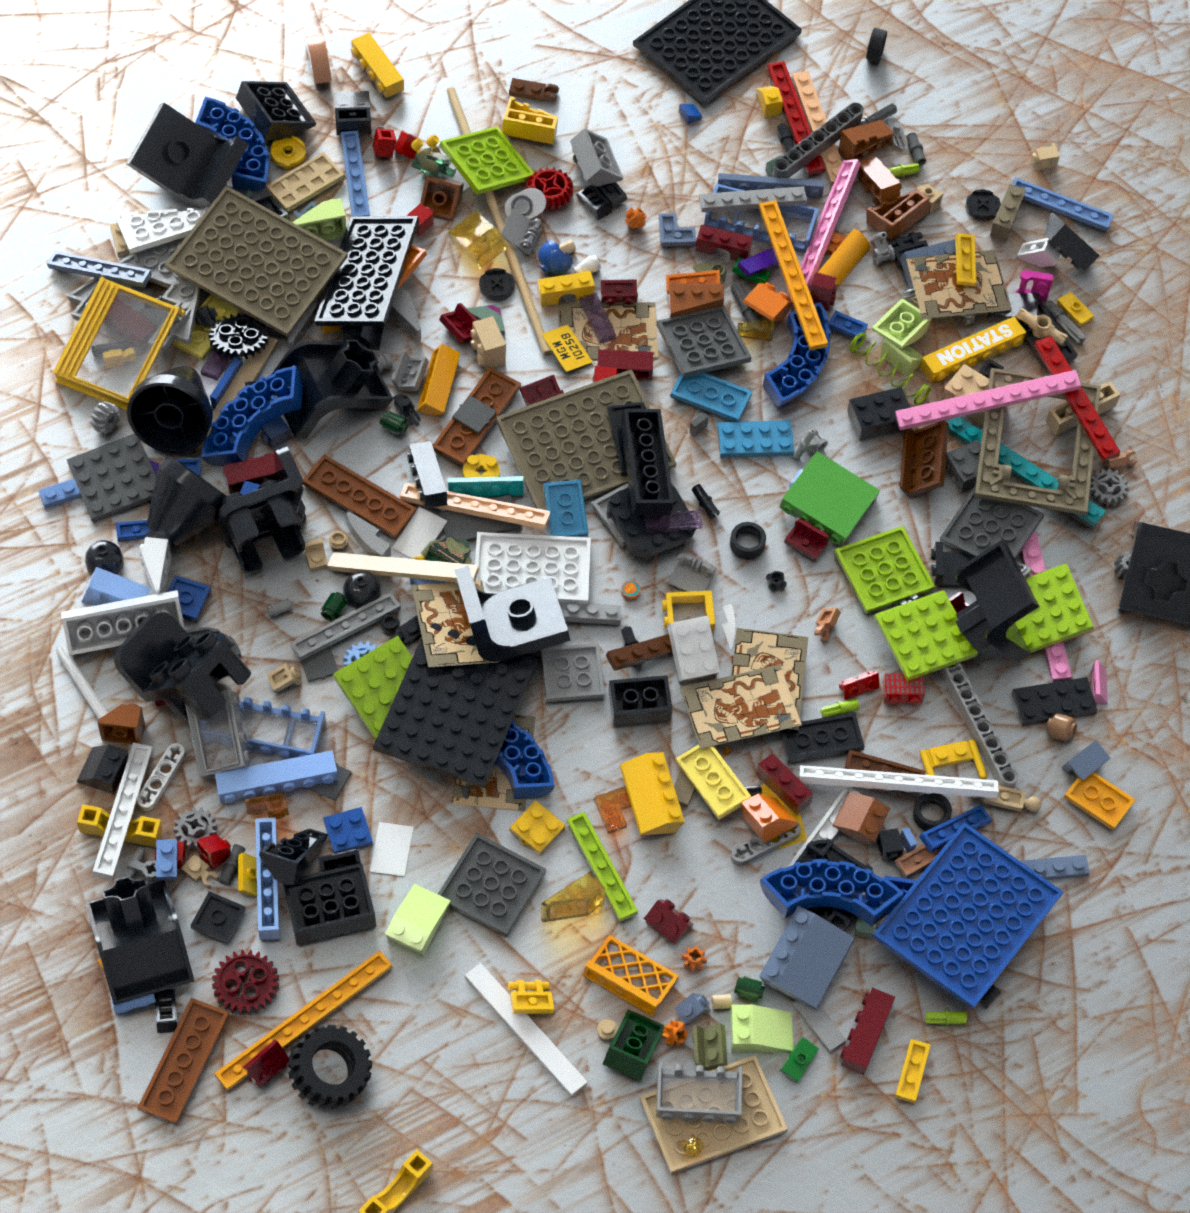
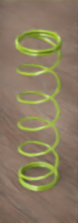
M859 333L850 343L849 351L853 352V354L857 356L867 352L865 359L866 364L868 366H873L880 362L878 367V374L880 376H886L892 373L891 385L897 387L905 383L903 390L905 394L906 385L910 378L914 375V373H912L909 376V378L901 384L894 385L892 383V379L896 369L901 365V362L891 372L885 375H881L879 372L880 366L884 358L888 355V352L878 362L874 364H868V354L871 348L876 344V342H874L870 346V348L867 349L865 352L861 354H856L855 351L861 347V345L864 343L866 339V333ZM863 335L862 340L855 347L857 340ZM925 383L916 393L909 396L905 394V396L911 397L916 395L914 404L919 405L927 398L931 387ZM928 389L925 395L917 402L920 395Z

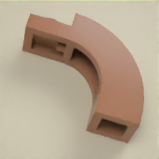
M323 35L305 36L304 44L309 55L313 82L315 84L331 82L330 65Z

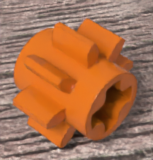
M631 207L626 212L625 216L627 218L625 222L631 229L634 230L637 227L640 230L646 225L645 219L647 216L640 208L634 210Z
M697 945L692 949L687 947V954H682V960L685 961L684 968L688 967L691 969V972L697 969L702 971V964H707V958L703 957L705 950L701 951Z
M671 1020L670 1024L664 1025L662 1036L666 1038L665 1043L679 1047L680 1043L686 1042L688 1030L684 1029L685 1024Z

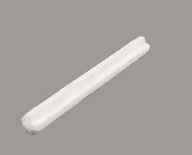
M64 645L58 647L56 654L97 718L100 719L108 712L72 656L69 655L67 648Z

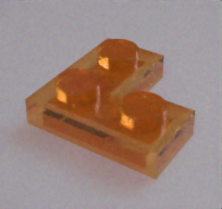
M626 786L594 796V803L608 834L627 828V823L621 811L632 807Z
M284 792L245 799L247 814L259 815L264 811H268L269 818L276 819L289 815Z

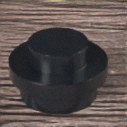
M386 615L381 620V629L386 633H395L400 627V621L394 615Z

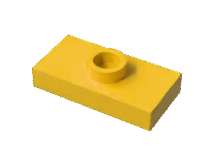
M1072 291L1057 300V304L1079 327L1094 318V314Z
M241 853L238 855V892L255 897L257 896L256 858L246 853Z

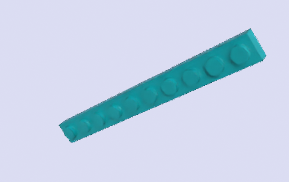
M962 417L952 418L947 421L949 423V433L966 444L976 440L981 444L982 430ZM1000 443L998 464L1012 466L1011 473L1030 486L1057 490L1058 479ZM1089 500L1087 514L1075 515L1095 527L1105 516L1106 510Z

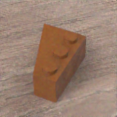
M883 120L842 130L838 152L844 160L858 159L862 161L892 145L894 133Z
M876 156L859 161L861 165L857 172V177L866 192H871L874 197L872 200L874 205L881 206L882 202H891L896 200L897 196H900V189H902L900 180L894 177L882 161Z
M915 189L897 196L896 200L891 202H882L881 206L869 207L866 209V223L878 232H886L887 238L893 240V238L901 235L929 213V197Z
M669 284V318L723 306L724 304L723 284Z

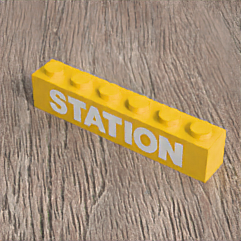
M1014 316L922 357L920 368L931 383L942 381L947 376L956 374L963 364L971 368L978 362L987 361L988 358L990 359L996 354H1002L1014 346H1020L1024 342L1026 331Z

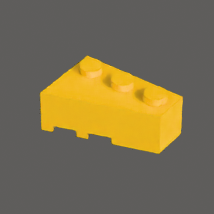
M510 96L503 117L502 133L511 137L554 144L557 134L558 117L541 109H538V111L529 107L530 104H521L515 101L514 97Z

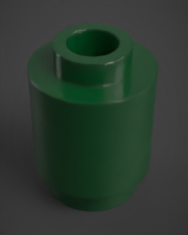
M385 411L380 418L379 425L387 431L398 436L407 431L408 423L404 417Z
M339 592L331 593L321 608V616L328 621L337 619L347 604L345 596Z
M745 976L743 978L738 977L734 993L739 994L738 996L757 1001L758 998H763L765 987L762 986V981Z

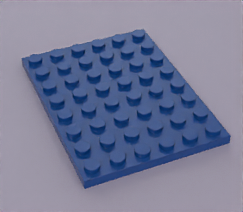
M964 822L875 931L872 938L973 1010L1060 899L1063 891Z

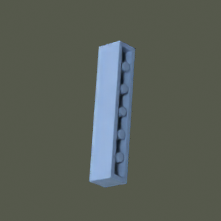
M332 750L215 773L220 803H233L239 799H253L259 795L269 796L275 792H289L300 787L309 788L319 783L330 784L334 780H338Z
M276 818L255 819L259 940L280 939L278 880L273 878L259 856V852L267 844H277Z

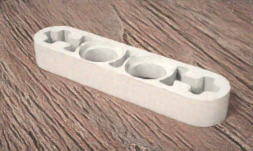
M174 743L166 749L139 793L137 804L140 810L145 812L151 811L161 798L185 758V751L181 744ZM178 750L180 755L176 754L173 758L172 752H177ZM168 765L172 769L169 773H163L161 768ZM158 781L162 783V786L159 789H153L151 784ZM149 797L150 803L146 802L143 804L142 800H147Z

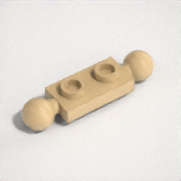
M998 785V798L983 799L984 804L1022 812L1023 806H1026L1031 812H1036L1041 808V801L1038 797L1031 796L1027 799L1025 798L1026 791Z

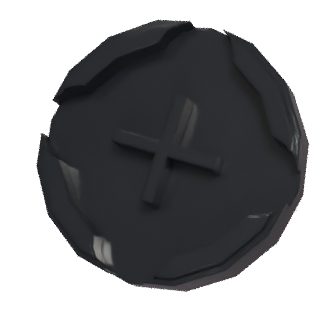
M979 189L967 196L965 208L972 218L980 221H989L996 217L1001 202L999 197L993 195V192L990 190Z
M489 269L479 279L481 294L492 301L505 300L514 292L515 280L504 269Z

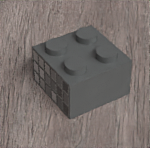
M978 440L946 453L945 469L960 493L968 491L976 485L981 446Z

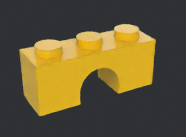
M591 271L538 279L537 293L542 307L558 304L560 297L565 294H574L576 301L594 298L595 285Z

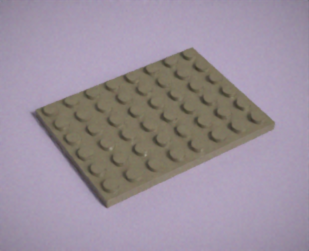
M225 186L165 263V268L288 337L348 258V253L232 188Z
M632 369L496 417V423L520 475L523 476V482L536 509L546 510L544 483L581 480L584 500L628 483V475L621 476L607 406L644 401L645 409H650ZM665 440L669 469L676 467L677 463Z

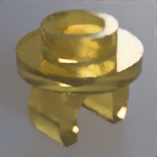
M691 1134V1139L687 1143L683 1139L681 1140L683 1152L687 1157H695L703 1149V1142Z

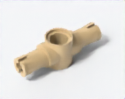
M1023 308L1016 315L1017 319L1029 325L1033 335L1037 338L1052 336L1054 341L1061 346L1068 338V335L1060 332L1052 325L1051 319L1046 315H1032Z

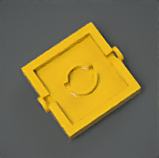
M535 800L511 825L509 831L520 839L522 845L529 846L540 855L562 832L566 825L552 814L550 810H547Z

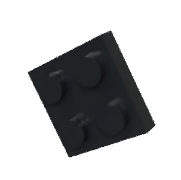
M209 891L190 925L191 929L228 944L246 911V907Z

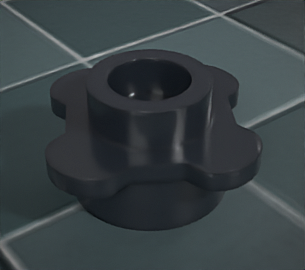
M774 571L766 575L770 590L787 586V582L784 581L783 572Z

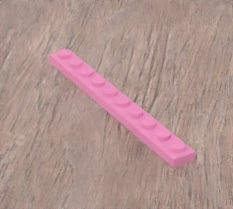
M858 159L843 160L800 265L809 292L814 275L818 272L861 165Z
M1076 370L898 410L895 411L899 429L904 430L1081 389V384Z
M1035 530L1020 552L1023 564L1031 567L1032 573L1030 576L1046 571ZM1062 641L1044 648L1051 681L1071 680L1072 675L1064 642Z

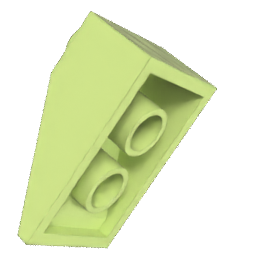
M341 198L323 201L292 223L325 241L344 237L346 215Z
M901 299L871 330L896 346L904 348L917 342L927 332L931 318L922 319L920 309Z
M414 884L395 913L385 933L387 939L424 956L451 900Z
M757 1005L731 1006V1053L792 1052L794 1048L792 1012Z

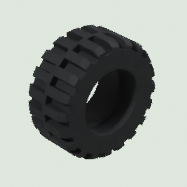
M329 1024L326 1028L322 1025L314 1031H309L298 1042L291 1053L292 1057L288 1064L291 1070L288 1074L289 1079L294 1080L292 1083L293 1089H298L301 1092L298 1096L302 1100L306 1097L309 1099L308 1104L312 1106L319 1104L320 1109H326L328 1106L331 1109H337L341 1105L344 1107L365 1089L372 1074L369 1072L372 1068V1061L368 1060L371 1054L369 1049H364L363 1046L366 1044L364 1040L361 1039L359 1041L356 1038L358 1035L356 1032L352 1031L349 1033L347 1032V1027L344 1026L337 1029L334 1024ZM320 1050H331L338 1053L345 1060L348 1068L346 1080L341 1084H329L322 1081L313 1069L312 1059L315 1053Z

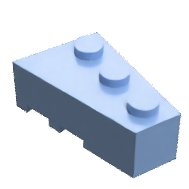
M96 567L81 602L102 605L148 596L151 588Z

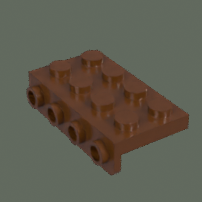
M945 420L917 430L912 428L904 429L899 486L909 497L944 486L949 423Z

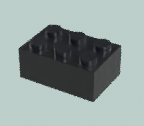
M902 387L852 398L849 400L847 412L857 437L861 441L903 431L899 429L895 411L907 409L910 406Z
M668 675L609 680L608 692L613 726L671 721L673 709Z

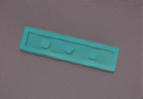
M523 476L448 478V491L476 497H497L509 494L511 496H523Z

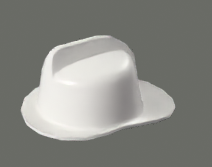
M536 188L525 189L508 198L505 203L506 215L509 218L514 208L528 219H531L543 212L546 207V198Z

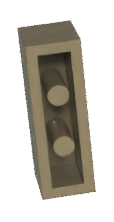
M1009 184L993 222L990 236L1007 241L1022 206L1026 189Z

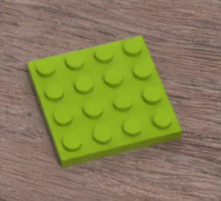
M498 126L442 140L439 144V147L476 195L528 181L529 176L534 173Z
M903 526L842 546L834 551L865 614L897 604L903 600H908L914 594L920 596L935 590L936 586Z
M1067 563L1025 578L1040 606L1015 622L1030 653L1094 630L1092 621Z
M944 590L877 613L874 616L907 681L977 656V650L973 649L968 639L961 634L955 622L958 619L957 613Z
M399 636L394 637L332 675L375 740L413 658Z

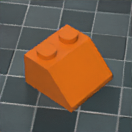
M768 282L766 284L759 283L743 300L744 304L771 321H783L793 305L790 295L782 291H776V287Z
M757 794L741 803L743 819L764 843L798 825V822L777 798Z

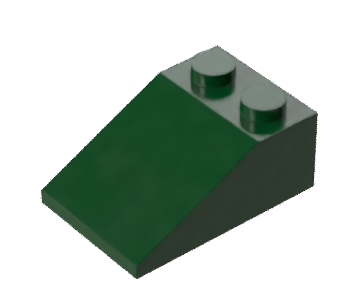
M628 1009L608 1048L602 1065L641 1081L663 1034L664 1025Z

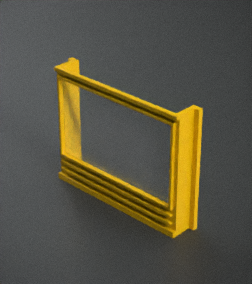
M101 276L53 370V374L56 377L55 382L100 401L110 402L116 405V407L127 411L128 403L134 390L146 379L176 317L182 318L185 310Z

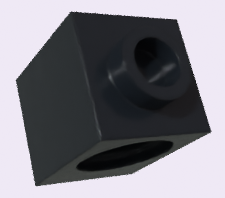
M895 828L880 831L876 841L882 861L888 860L893 862L900 858L904 851L899 830Z

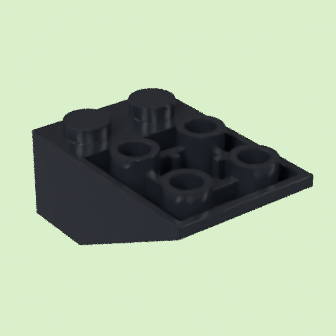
M369 91L334 92L336 135H341V132L347 131L371 134Z

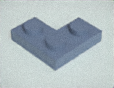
M661 213L658 215L661 247L696 246L695 227H678L676 213Z

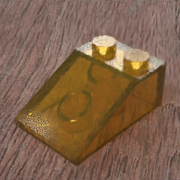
M477 211L473 212L448 232L479 269L508 248L504 237Z
M589 871L541 903V921L549 922L584 917L591 913L599 912L604 905V886L593 872Z

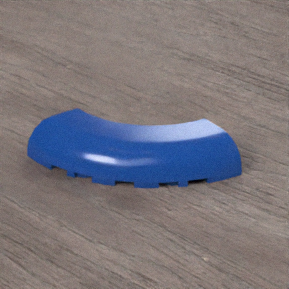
M205 96L195 123L218 137L224 139L239 137L249 144L231 176L233 188L245 191L251 189L252 192L262 191L266 186L269 173V155L262 134L247 116L245 117L239 113L238 109H232L225 102Z
M821 301L815 303L814 306L828 341V346L825 348L809 350L796 311L788 313L786 326L791 335L792 349L785 362L764 374L763 381L764 389L777 407L791 402L804 393L815 382L826 363L830 349L831 331L829 329L828 317Z
M297 366L274 371V374L258 378V381L251 386L247 385L237 393L238 396L231 402L228 401L219 412L220 416L211 424L212 429L209 436L205 438L201 458L215 466H226L229 463L245 461L252 441L262 430L261 426L283 414L300 410L302 408L303 384Z
M515 721L511 725L496 765L507 777L514 799L546 796L555 787L550 764H548L544 756L545 753L536 744L535 739L526 730L516 725Z
M816 859L805 863L796 862L791 866L774 870L760 879V886L764 895L784 918L794 914L798 906L804 909L833 907L860 917L872 927L888 915L904 895L896 885L885 877L881 878L872 873L873 871L870 869L865 870L845 861L830 862L827 859Z

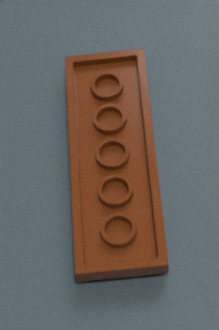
M489 367L469 396L496 411L495 416L479 434L452 418L432 445L434 452L463 466L467 458L475 452L493 427L496 417L503 413L519 391L521 383Z
M325 454L303 479L304 486L353 513L394 539L408 524L417 508Z
M194 998L190 999L137 1107L139 1111L174 1125L178 1124L229 1017L228 1011Z

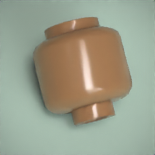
M1055 714L1053 718H1049L1046 728L1049 730L1052 738L1068 741L1070 738H1074L1077 723H1075L1073 717Z

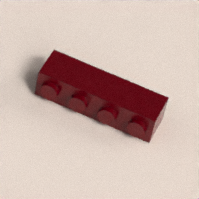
M873 987L870 994H865L862 1005H865L863 1011H858L854 1021L858 1024L855 1029L851 1028L847 1038L850 1041L849 1046H844L840 1058L843 1061L841 1066L859 1074H865L894 1003L895 996Z

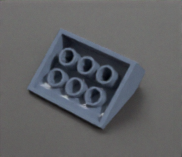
M798 906L759 977L763 984L817 1009L855 938L820 916Z

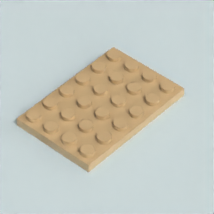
M756 1055L723 1066L725 1067V1072H737L738 1066L742 1067V1114L740 1122L734 1124H727L724 1121L707 1123L697 1119L686 1122L678 1118L668 1121L656 1117L657 1090L640 1096L639 1099L670 1174L788 1131ZM683 1080L662 1088V1107L735 1111V1083Z

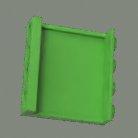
M817 451L784 495L779 508L786 514L808 521L815 528L825 531L830 536L831 542L844 546L850 533L870 505L876 501L880 490Z

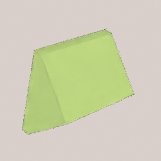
M884 339L880 355L883 357L888 352L884 359L894 367L901 362L897 369L908 377L921 365L923 356L908 345L900 348Z

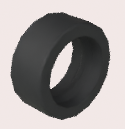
M873 29L866 54L867 60L880 62L886 43L887 30Z
M742 522L734 527L731 532L730 547L736 556L743 559H754L764 551L766 534L761 526L753 522ZM744 533H750L759 539V544L753 548H746L739 545L737 537Z
M924 793L915 802L913 818L920 828L927 831L950 820L952 807L949 800L942 794ZM926 803L937 804L943 809L944 816L938 821L928 820L921 814V807Z

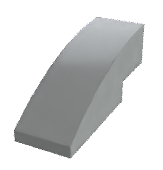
M348 511L346 514L347 525L362 549L370 556L389 557L391 555V545L380 538V530Z

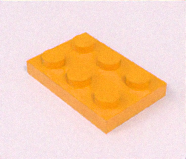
M1095 772L1084 780H1080L1078 777L1064 795V799L1112 831H1114L1136 800Z

